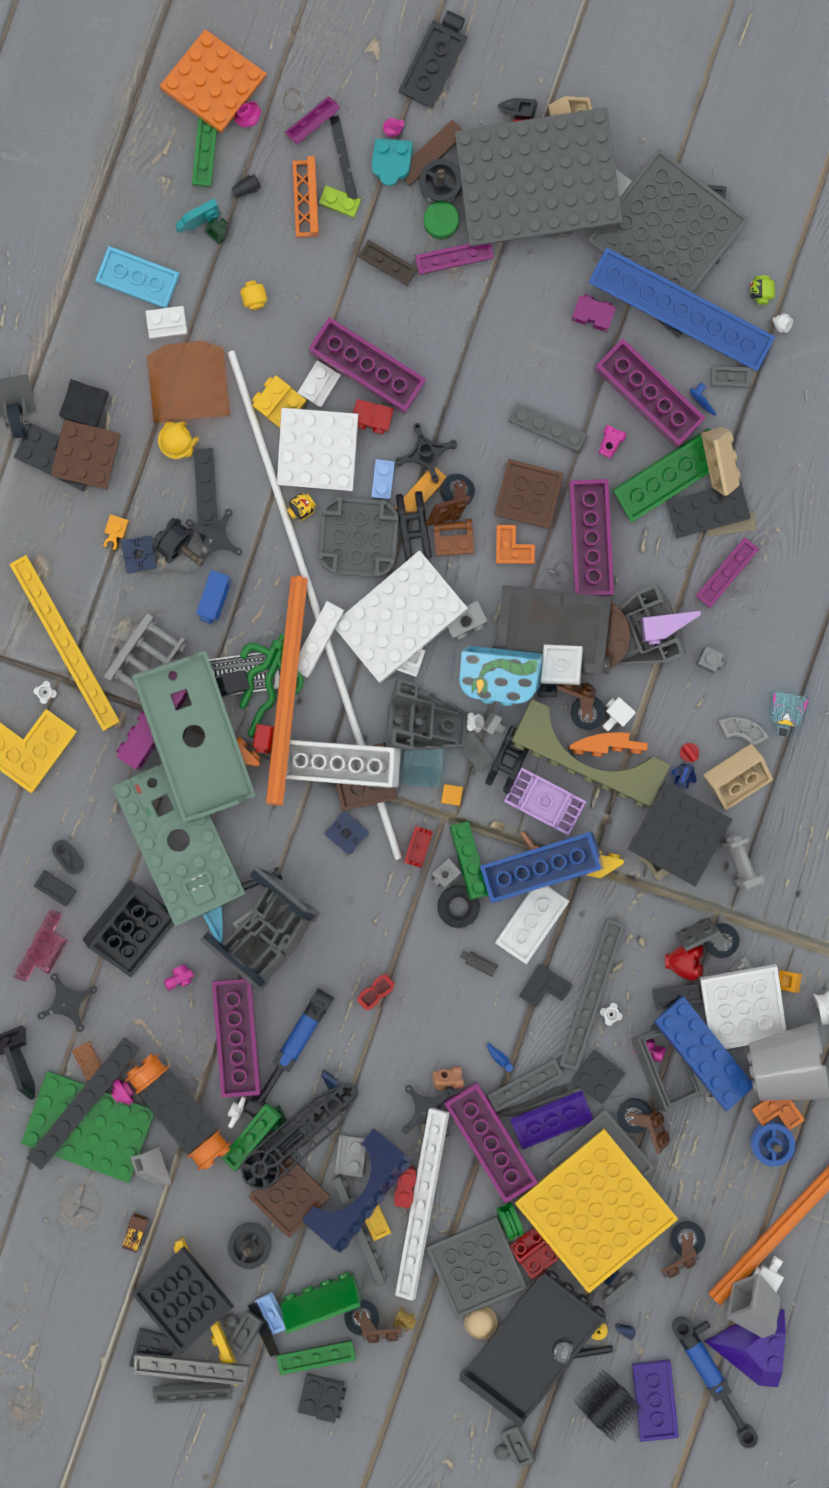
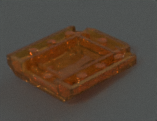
M205 341L167 344L147 356L153 420L155 424L182 419L230 416L223 348Z

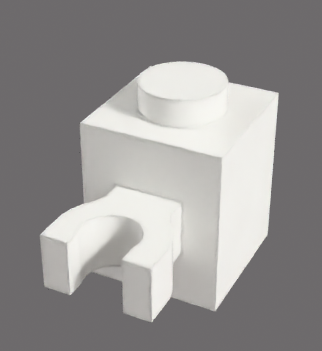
M620 697L616 700L612 698L605 706L608 708L605 713L610 718L604 723L602 728L608 732L615 723L623 727L636 712Z
M773 1256L769 1267L760 1263L759 1267L753 1270L751 1276L755 1274L762 1275L772 1289L777 1292L784 1279L777 1272L783 1261Z

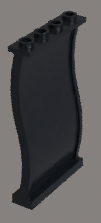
M544 1268L482 1350L460 1373L459 1381L521 1428L527 1417L548 1394L589 1338L602 1323L606 1322L605 1311L598 1305H592L589 1302V1298L581 1293L579 1295L575 1292L574 1287L570 1283L561 1281L556 1272L551 1269L548 1271Z

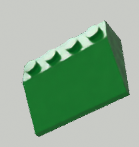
M344 1272L332 1281L330 1278L325 1279L316 1287L310 1285L303 1288L300 1293L295 1294L291 1292L284 1295V1299L281 1301L286 1334L360 1307L362 1293L354 1272L350 1274L349 1272Z

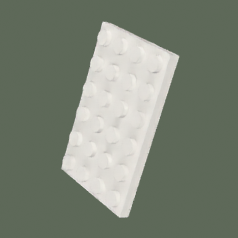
M419 550L342 615L335 629L377 681L382 683L464 614L468 608Z

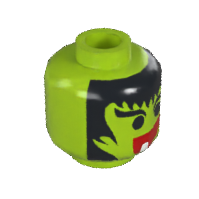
M756 276L755 280H752L750 283V298L753 301H757L758 305L769 304V301L775 298V281L770 279V276Z

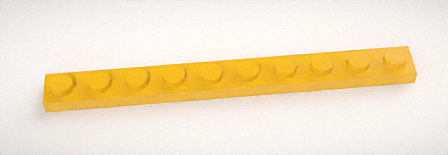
M25 555L9 564L102 730L105 731L120 723L117 714L28 556Z

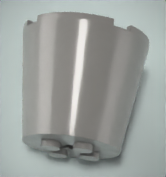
M817 1022L805 1024L749 1043L750 1053H747L749 1065L752 1064V1066H749L751 1078H755V1080H752L754 1092L758 1091L760 1101L829 1099V1082L825 1065L821 1066L820 1061L823 1051Z

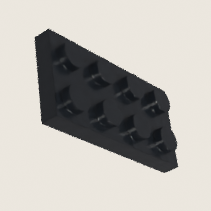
M30 423L14 458L51 476L60 437ZM56 478L81 491H84L86 487L84 484Z
M739 482L740 485L726 496L715 489H710L667 501L676 539L751 519L742 483Z

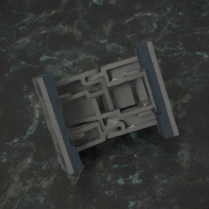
M256 866L250 877L266 888L252 910L254 913L223 944L209 932L200 941L261 992L268 985L270 977L287 960L286 957L291 956L295 952L311 921L315 923L320 912L273 873ZM281 904L289 905L284 911L275 916ZM270 931L275 933L273 937L268 935ZM256 940H258L260 942L251 954V956L256 960L252 964L251 959L248 957L245 951Z

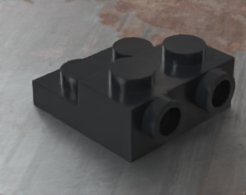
M306 1373L298 1413L315 1416L318 1420L335 1423L336 1418L340 1419L342 1407H339L340 1399L344 1400L346 1388H343L344 1381Z

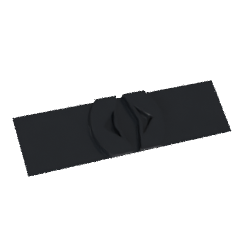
M258 1303L247 1305L251 1312L264 1321L259 1333L270 1357L280 1354L273 1340L272 1331L268 1328V1322L264 1319Z

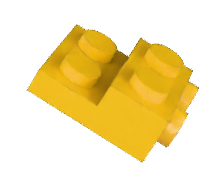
M275 376L274 378L269 377L264 384L265 390L262 393L258 392L253 397L252 401L254 403L252 406L280 428L282 408L301 409L307 400L282 379Z

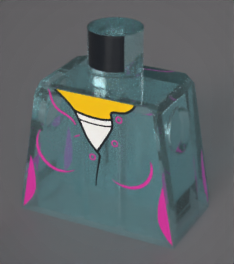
M777 691L770 693V723L778 724L777 736L788 737L790 727L798 728L800 726L810 698Z

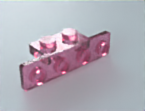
M50 910L46 914L40 929L35 934L32 944L26 950L21 964L17 967L14 978L27 981L35 966L45 973H50L67 942L66 938L54 932L63 914L54 910Z

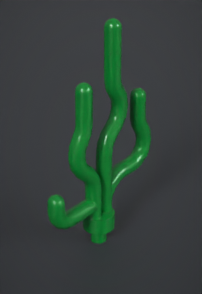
M283 634L279 635L278 640H273L270 649L257 643H248L240 653L242 659H246L251 650L266 655L262 664L254 666L247 673L250 689L244 692L239 704L241 709L247 707L253 693L254 676L269 668L265 679V687L269 697L267 702L260 706L248 731L250 738H253L255 735L256 724L260 725L265 712L272 708L276 701V691L272 682L278 667L281 669ZM299 671L295 695L300 692L304 683L303 676Z

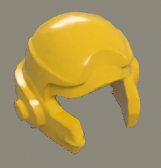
M185 421L178 423L166 422L158 435L159 448L171 459L177 460L192 456L193 448L199 440V437L192 439L185 427Z

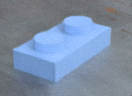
M376 459L371 498L391 499L395 461Z
M270 1292L257 1298L254 1302L258 1303L262 1315L272 1331V1335L284 1331L282 1309L273 1293Z

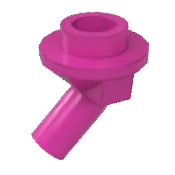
M396 118L387 119L383 125L384 133L388 137L398 136L401 133L402 127H404V121L402 119L397 120Z

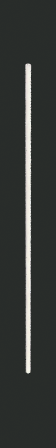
M230 351L227 354L300 574L303 578H308L306 592L317 620L321 610L280 486L277 485V477L235 351ZM329 639L325 650L357 745H365L331 640ZM377 803L395 860L401 859L402 855L385 803Z

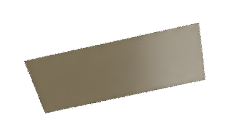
M755 511L749 512L751 519L707 530L708 536L757 530Z

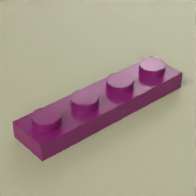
M470 243L418 254L415 255L419 275L492 260L494 256L491 244L470 247Z
M744 537L695 597L710 609L757 553L759 548Z

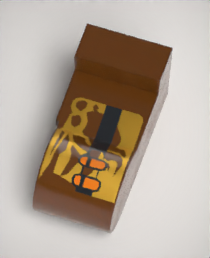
M133 1212L122 1248L137 1253L149 1222V1217Z

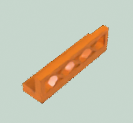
M307 156V160L292 161L296 238L319 237L315 156ZM307 165L308 173L302 178L297 173V166ZM303 182L308 186L309 190L304 197L298 192V187ZM304 201L309 205V211L305 216L299 211V206ZM304 220L310 224V232H300L299 226Z

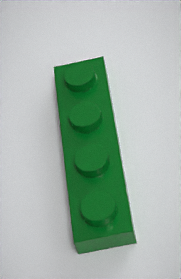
M198 118L192 186L211 188L217 130L201 118Z
M469 821L451 825L449 829L469 899L474 900L489 896Z
M269 1103L265 1104L221 1159L234 1172L242 1166L247 1155L260 1144L282 1116Z
M353 1340L281 1353L276 1356L280 1375L356 1360Z

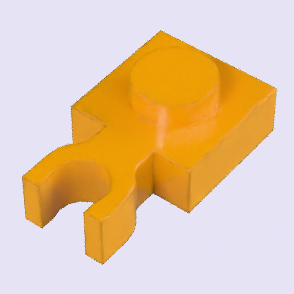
M110 514L104 532L109 534V538L105 540L104 547L107 548L108 543L112 541L114 542L113 550H117V539H124L129 520Z

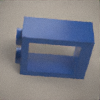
M213 570L210 571L196 612L200 617L199 620L211 625L213 621L218 623L232 582L230 576Z

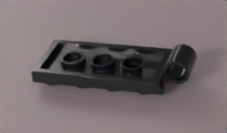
M448 10L443 18L442 25L433 20L398 90L399 93L431 109L434 108L468 39L467 36L459 33L466 18ZM439 46H442L445 49L441 53L437 51V48Z

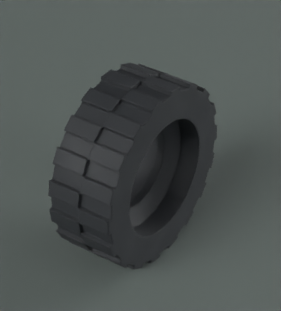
M453 886L441 894L438 900V913L445 924L453 928H463L472 924L478 917L480 911L479 900H470L466 887ZM461 897L467 901L468 910L463 916H455L450 912L449 904L454 898Z

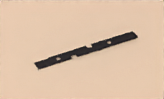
M339 115L330 117L337 152L342 155L339 161L347 196L351 199H358L352 171L348 172L350 162Z

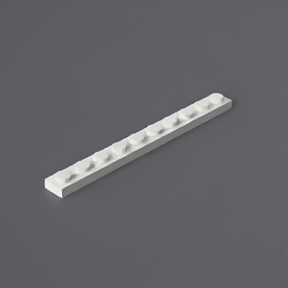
M429 1108L395 1293L396 1296L411 1301L416 1299L450 1113L436 1108Z

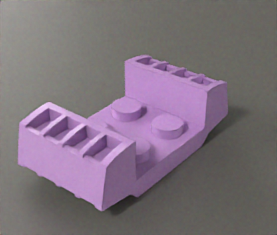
M524 768L520 769L510 793L507 794L504 800L505 803L568 836L586 803L585 800Z

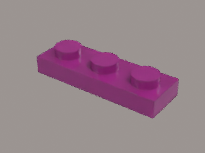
M328 96L289 128L285 134L297 145L305 140L306 136L312 131L318 129L324 121L334 116L336 111L340 109L339 105Z

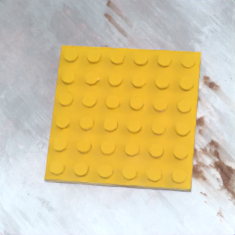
M604 1128L515 1201L517 1207L588 1293L678 1220L672 1210Z

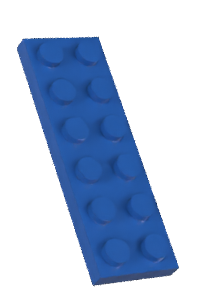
M684 996L676 1000L653 1021L724 1111L730 1110L753 1088L751 1080Z

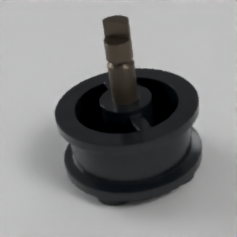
M436 159L425 165L420 174V190L428 202L432 204L438 201L452 203L459 196L462 187L459 168L453 162L446 159Z
M171 518L164 531H159L154 537L156 542L152 547V551L155 554L160 553L164 556L165 562L168 564L172 563L183 553L200 566L204 560L187 547L194 535V530L183 526L179 518Z
M245 1223L238 1226L231 1234L228 1242V1253L231 1260L237 1266L244 1269H254L261 1266L267 1260L271 1250V1238L268 1231L256 1223Z

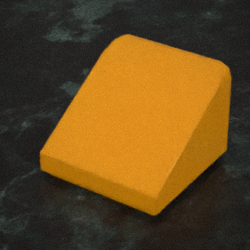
M444 784L441 803L460 806L463 787Z
M779 970L780 989L799 993L802 974Z

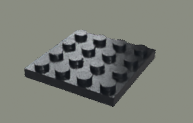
M664 782L632 839L628 850L696 887L733 819Z
M185 1246L132 1293L134 1298L180 1354L234 1307Z

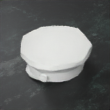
M829 991L822 995L814 993L813 997L820 1012L822 1025H829Z

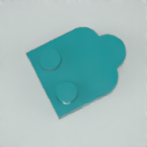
M375 139L371 167L373 174L380 178L384 185L393 186L397 183L398 179H405L409 175L413 141Z
M213 198L184 214L181 220L175 224L177 233L195 229L209 222L212 218L217 220L221 213L215 199Z

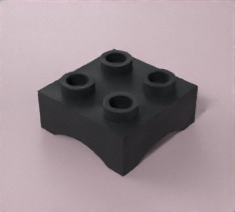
M70 379L59 416L76 423L98 428L109 393L106 390Z

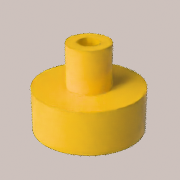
M602 1323L591 1338L595 1340L604 1339L608 1333L606 1323Z

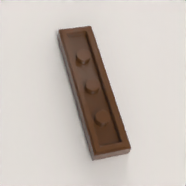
M451 120L412 156L410 173L403 179L409 187L420 177L421 171L426 164L440 159L456 144L455 131H461L462 129L454 120Z

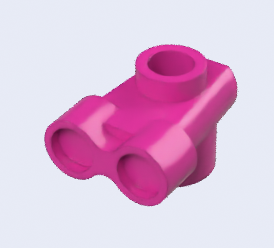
M606 425L603 431L604 438L598 453L611 459L620 442H624L627 434ZM607 443L612 444L613 448L611 450L606 449L605 445Z
M183 964L172 970L174 977L165 979L164 985L167 991L176 988L178 985L184 987L192 983L191 979L194 978L191 969H188L186 964Z
M652 1038L646 1040L645 1042L652 1059L661 1063L666 1048L654 1046L655 1040Z

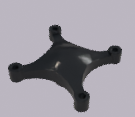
M415 423L414 431L417 433L416 445L409 454L395 459L396 466L401 467L404 463L419 464L429 471L432 483L436 484L439 482V476L435 471L436 462L446 450L456 449L457 442L456 440H451L447 443L433 442L422 433L421 424Z
M226 509L223 518L212 525L203 526L194 523L192 519L186 520V525L194 528L201 537L202 552L200 557L203 560L210 553L221 549L230 550L237 556L243 554L242 549L233 546L227 537L226 525L229 518L233 515L231 509Z
M53 973L50 978L56 986V997L49 1009L38 1013V1018L42 1020L51 1014H61L74 1022L77 1032L84 1031L85 1027L79 1018V1008L82 1001L88 995L97 992V987L91 986L85 991H73L61 983L57 973Z
M407 1085L405 1091L413 1098L415 1112L412 1120L402 1127V1132L408 1134L414 1126L426 1124L429 1108L441 1110L446 1098L453 1095V1090L447 1088L442 1095L428 1098L417 1094L411 1085ZM447 1128L446 1131L448 1133L445 1135V1137H448L450 1135V1130Z

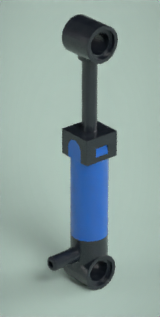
M320 988L316 990L274 1059L273 1063L277 1065L276 1069L259 1097L252 1095L243 1110L245 1113L255 1117L263 1106L267 1104L265 1100L283 1070L289 1073L334 1000L333 996Z
M684 1316L677 1317L672 1323V1329L715 1402L720 1399L738 1427L737 1438L740 1444L745 1448L755 1447L758 1443V1435L755 1429L749 1424H744L727 1396L732 1392L698 1336V1334L710 1328V1324L708 1321H705L693 1328L688 1318ZM681 1324L687 1325V1329L684 1332H679L678 1327ZM745 1433H752L751 1438L748 1440H744L743 1435Z

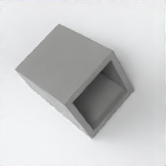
M755 1274L733 1283L727 1318L761 1338L775 1334L777 1329L781 1298L762 1275Z

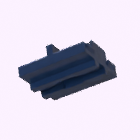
M148 535L121 541L127 574L157 569L155 553L152 551V536ZM142 550L143 558L136 559L135 551Z
M344 811L338 816L339 818L325 831V835L350 855L355 851L358 844L368 836L369 832ZM345 827L353 833L348 839L341 834Z

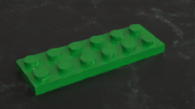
M701 433L612 489L631 523L709 474Z

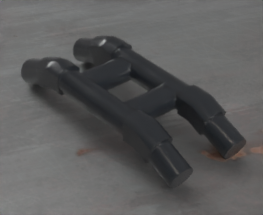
M422 491L415 492L417 512L406 513L403 494L396 495L405 561L412 557L410 539L421 538L424 556L426 558L432 557L428 528L425 524L426 515ZM418 519L420 530L409 532L407 521Z
M510 726L485 781L487 785H492L499 770L508 774L509 776L503 788V792L506 794L510 793L529 749L525 748L524 751L520 750L519 752L509 747L512 742L510 740L516 730L513 726ZM506 754L516 759L513 767L502 763Z

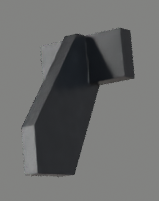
M21 1025L0 1034V1056L6 1055L17 1090L32 1100L35 1099V1083L20 1047L27 1045L26 1028Z

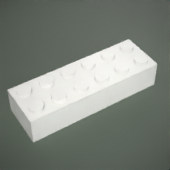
M290 740L286 779L398 787L401 749Z

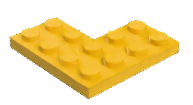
M45 709L24 739L0 722V771L27 791L33 793L78 731L48 709Z

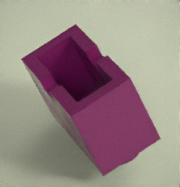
M584 294V296L580 295L571 321L586 325L588 322L594 324V329L607 333L616 307H613V304L608 301L599 302L594 300L593 296Z

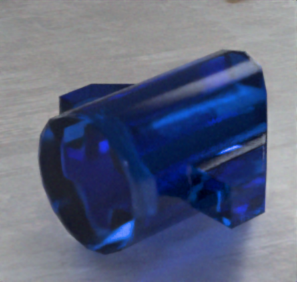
M682 763L673 769L671 775L676 776L673 784L688 789L690 782L696 783L697 778L694 766Z

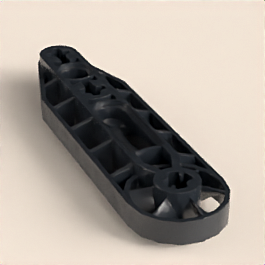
M345 1083L313 1097L247 1155L241 1167V1174L245 1183L251 1188L258 1190L268 1189L275 1185L341 1126L358 1098L357 1087L351 1083ZM346 1089L352 1090V1091H351V1094H352L351 1097L345 1096V1095H346V1092H345ZM340 1095V1097L343 1098L345 1103L343 1104L342 1101L339 1098H337V1096ZM325 1096L326 1100L313 1110L310 1104L316 1099ZM332 1101H338L339 1103L335 1111L329 1109ZM308 1107L312 1112L299 1123L295 1118ZM324 1108L326 1109L327 1112H329V1113L331 1114L330 1116H328L327 1114H325V1115L322 1117V1120H323V1121H322L321 1123L318 1122V1121L315 1122V1121L317 1120V1118H316L317 1115L322 1116L324 1113H326V1112L323 1111ZM340 1114L342 1118L339 1123L330 1130L327 1125ZM294 1120L297 1125L284 1136L281 1130ZM325 1127L329 1133L316 1143L312 1138ZM300 1130L301 1132H299L297 1136H295L290 1142H288L286 1144V1147H284L281 1151L278 1149ZM279 1133L283 1138L269 1148L266 1143ZM303 1135L305 1136V1138L302 1141H300L294 1148H292L286 1155L283 1154V1152L286 1149H290L292 1145H294L299 1139L303 1137ZM311 1140L314 1146L301 1156L298 1150ZM265 1146L268 1151L258 1150ZM275 1151L281 1157L280 1160H277V1158L272 1155ZM296 1153L300 1158L287 1169L283 1164ZM257 1154H260L261 1161H257ZM273 1158L274 1161L268 1165V1161ZM263 1165H264V1167H265V1168L263 1169L264 1173H263V1174H260V1173L257 1174V1172L259 1171V1170H258V1166L263 1167ZM280 1166L285 1170L281 1175Z

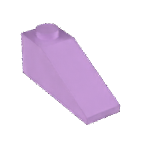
M701 611L642 618L643 641L649 642V645L660 644V640L667 638L700 616Z

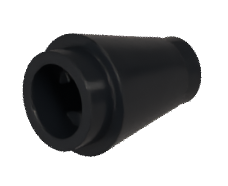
M255 174L251 176L247 175L231 189L234 196L239 198L258 192L261 185Z

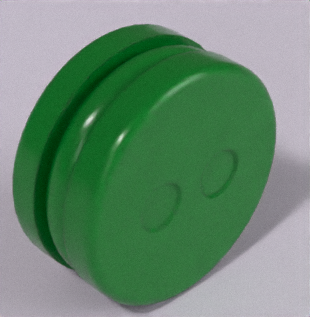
M445 201L431 204L424 214L426 232L431 237L440 240L447 239L455 234L459 225V215L456 208Z
M507 1202L505 1205L496 1207L498 1219L507 1239L511 1241L518 1236H523V1227L512 1203Z

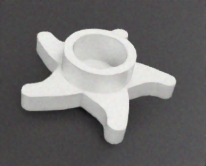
M243 1096L239 1104L233 1102L227 1115L232 1118L228 1125L229 1128H232L241 1116L245 1103V1097Z

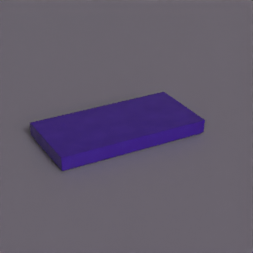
M581 1090L514 1117L510 1121L522 1149H526L585 1125L593 1117Z
M671 1360L632 1363L636 1404L638 1405L639 1403L642 1407L641 1409L636 1406L639 1413L637 1417L640 1442L679 1438Z

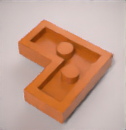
M497 525L496 564H535V544H516V525Z
M792 1100L761 1101L751 1108L762 1126L777 1115L789 1131L805 1121Z

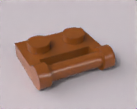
M472 519L434 525L436 556L474 554ZM467 529V534L440 536V531Z

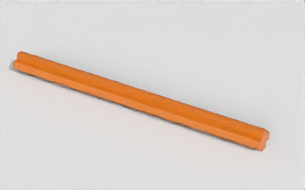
M291 576L266 796V804L272 806H283L308 582V578H303V576Z
M829 1165L708 1292L719 1305L731 1295L733 1283L747 1278L829 1191Z

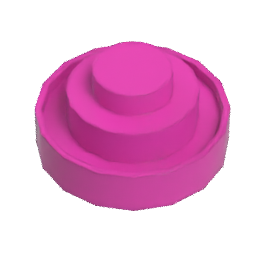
M256 102L242 104L234 120L240 127H252L258 122L261 108Z
M119 1078L113 1082L114 1087L112 1088L113 1093H111L117 1103L121 1102L127 1105L133 1103L132 1095L135 1092L126 1081L122 1082Z

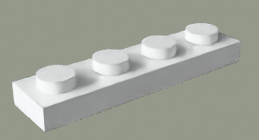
M329 601L325 603L300 651L298 671L307 678L310 677L345 611Z

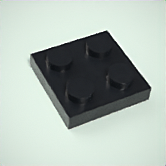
M594 1050L571 1081L603 1104L625 1073Z

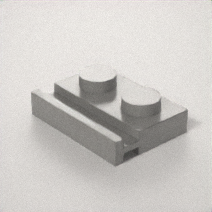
M339 1135L335 1174L362 1177L366 1148L361 1144L365 1140L364 1137Z

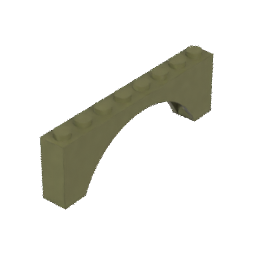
M533 699L529 700L510 740L514 742V747L522 751L525 748L532 751L531 755L539 759L542 756L548 758V763L556 767L559 764L565 766V771L576 775V773L584 775L583 780L592 784L596 781L601 784L600 788L609 792L613 789L618 792L617 796L626 800L630 797L635 800L634 804L643 808L646 805L651 807L670 767V764L652 756L634 767L618 771H603L584 765L573 758L556 738L550 721L549 707Z

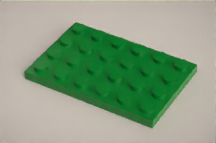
M48 1070L21 1144L35 1148L86 1084ZM105 1091L53 1156L129 1183L134 1172L131 1156L141 1152L154 1115L147 1106L136 1102L130 1105L122 1104L121 1102L117 1103L111 1093Z

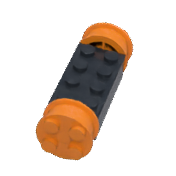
M151 1053L141 1061L143 1065L140 1068L136 1066L127 1073L128 1078L125 1081H129L137 1090L135 1094L145 1103L183 1152L188 1154L186 1157H191L198 1165L197 1170L199 1171L202 1168L207 1170L215 1163L213 1159L217 1156L222 1157L230 1150L228 1146L231 1142L224 1140L219 1133L221 1130L216 1127L173 1072L168 1069L169 1066H164L158 1058L159 1053L155 1056Z

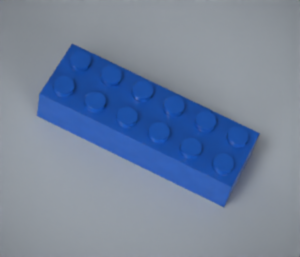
M588 832L480 866L490 901L491 903H496L603 870L604 866L594 833Z

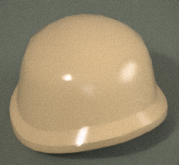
M485 1306L467 1314L464 1319V1326L472 1337L487 1339L497 1330L498 1320L495 1312L490 1307Z

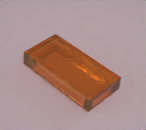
M90 1041L71 1050L87 1082L102 1065Z

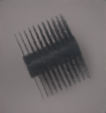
M601 1369L604 1375L600 1373L604 1379L603 1381H605L603 1385L595 1380L596 1385L590 1381L594 1386L593 1388L588 1384L594 1392L592 1397L590 1394L587 1396L582 1391L586 1398L579 1393L583 1400L578 1396L576 1397L581 1403L576 1399L574 1400L582 1406L581 1409L587 1416L586 1418L596 1428L604 1431V1434L615 1441L611 1436L612 1434L617 1438L613 1433V1427L615 1426L616 1429L618 1427L622 1431L623 1428L626 1429L623 1425L624 1423L628 1426L623 1418H626L625 1414L627 1417L629 1416L635 1420L632 1415L638 1418L634 1412L639 1413L634 1405L641 1409L642 1407L639 1403L638 1405L636 1404L633 1397L621 1384L613 1380L612 1376Z

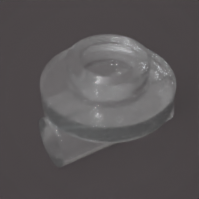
M558 1343L554 1349L555 1359L566 1364L574 1346L570 1343Z

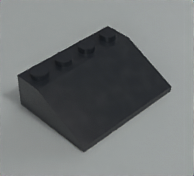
M130 879L82 940L93 952L132 977L174 923L166 906Z

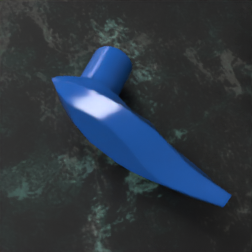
M699 383L696 389H690L695 401L707 412L716 416L715 410L701 394L706 386L703 383Z
M490 1043L486 1044L491 1056L501 1067L505 1068L508 1072L514 1070L511 1061L503 1052L495 1049Z

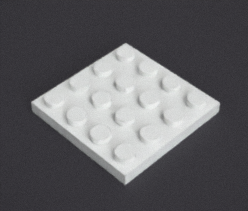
M282 408L277 485L353 491L359 414Z
M776 964L700 977L707 1026L725 1049L746 1046L750 1042L786 1031Z

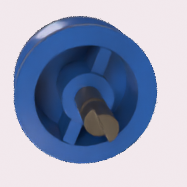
M769 1121L763 1126L761 1124L754 1129L750 1138V1146L753 1154L760 1162L767 1166L776 1167L787 1163L792 1158L795 1151V1139L784 1125L775 1121Z

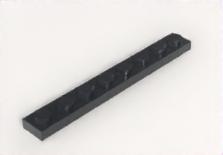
M125 1037L121 1040L28 1155L27 1159L40 1170L45 1167L138 1052L139 1048Z

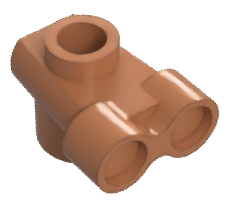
M460 1066L451 1067L449 1070L443 1069L432 1072L433 1085L438 1090H445L447 1086H452L454 1089L464 1087Z

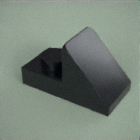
M245 670L224 673L222 677L215 678L222 697L250 689Z

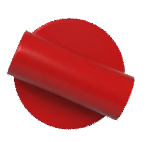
M687 742L681 747L680 756L686 762H694L699 758V749L695 744Z

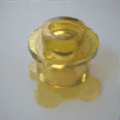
M401 1307L393 1322V1327L398 1325L407 1332L408 1329H413L417 1319H414L415 1314L411 1315L404 1312V1308Z

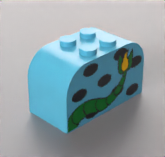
M468 645L462 651L461 688L469 697L481 699L483 703L498 701L506 706H512L513 703H524L537 692L541 685L543 654Z

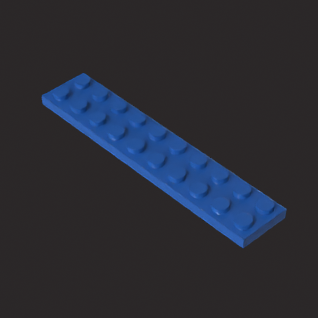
M607 247L588 281L589 284L754 371H758L775 339V336Z

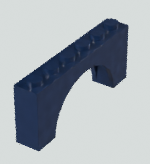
M374 1128L361 1143L366 1148L371 1161L370 1177L362 1194L351 1205L338 1211H323L313 1205L302 1220L325 1243L340 1253L348 1247L349 1241L361 1230L363 1223L372 1216L376 1206L385 1199L386 1193L395 1186L400 1175L408 1169L412 1161L409 1156Z

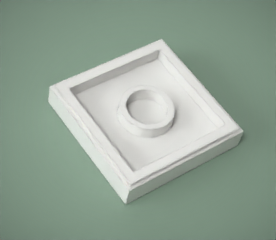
M544 645L541 683L580 685L583 646Z

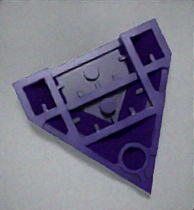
M780 1309L775 1334L761 1338L736 1323L721 1331L718 1335L704 1340V1342L757 1385L778 1387L783 1372L786 1338L785 1310Z

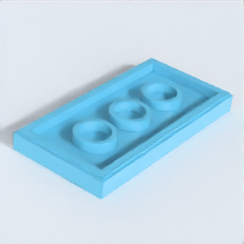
M108 246L95 282L161 308H168L180 273Z

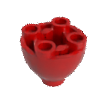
M681 945L670 954H666V969H671L675 974L684 979L697 981L700 976H703L704 972L703 965H700V957H703V946L698 945L686 951Z

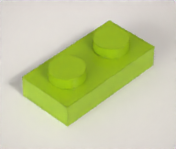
M325 186L319 201V205L351 218H355L361 203V199L348 198L347 193L329 186Z

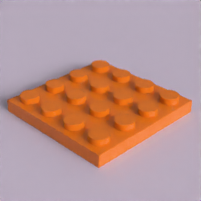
M205 29L160 84V90L222 133L236 116L242 104L247 102L263 82L267 73Z

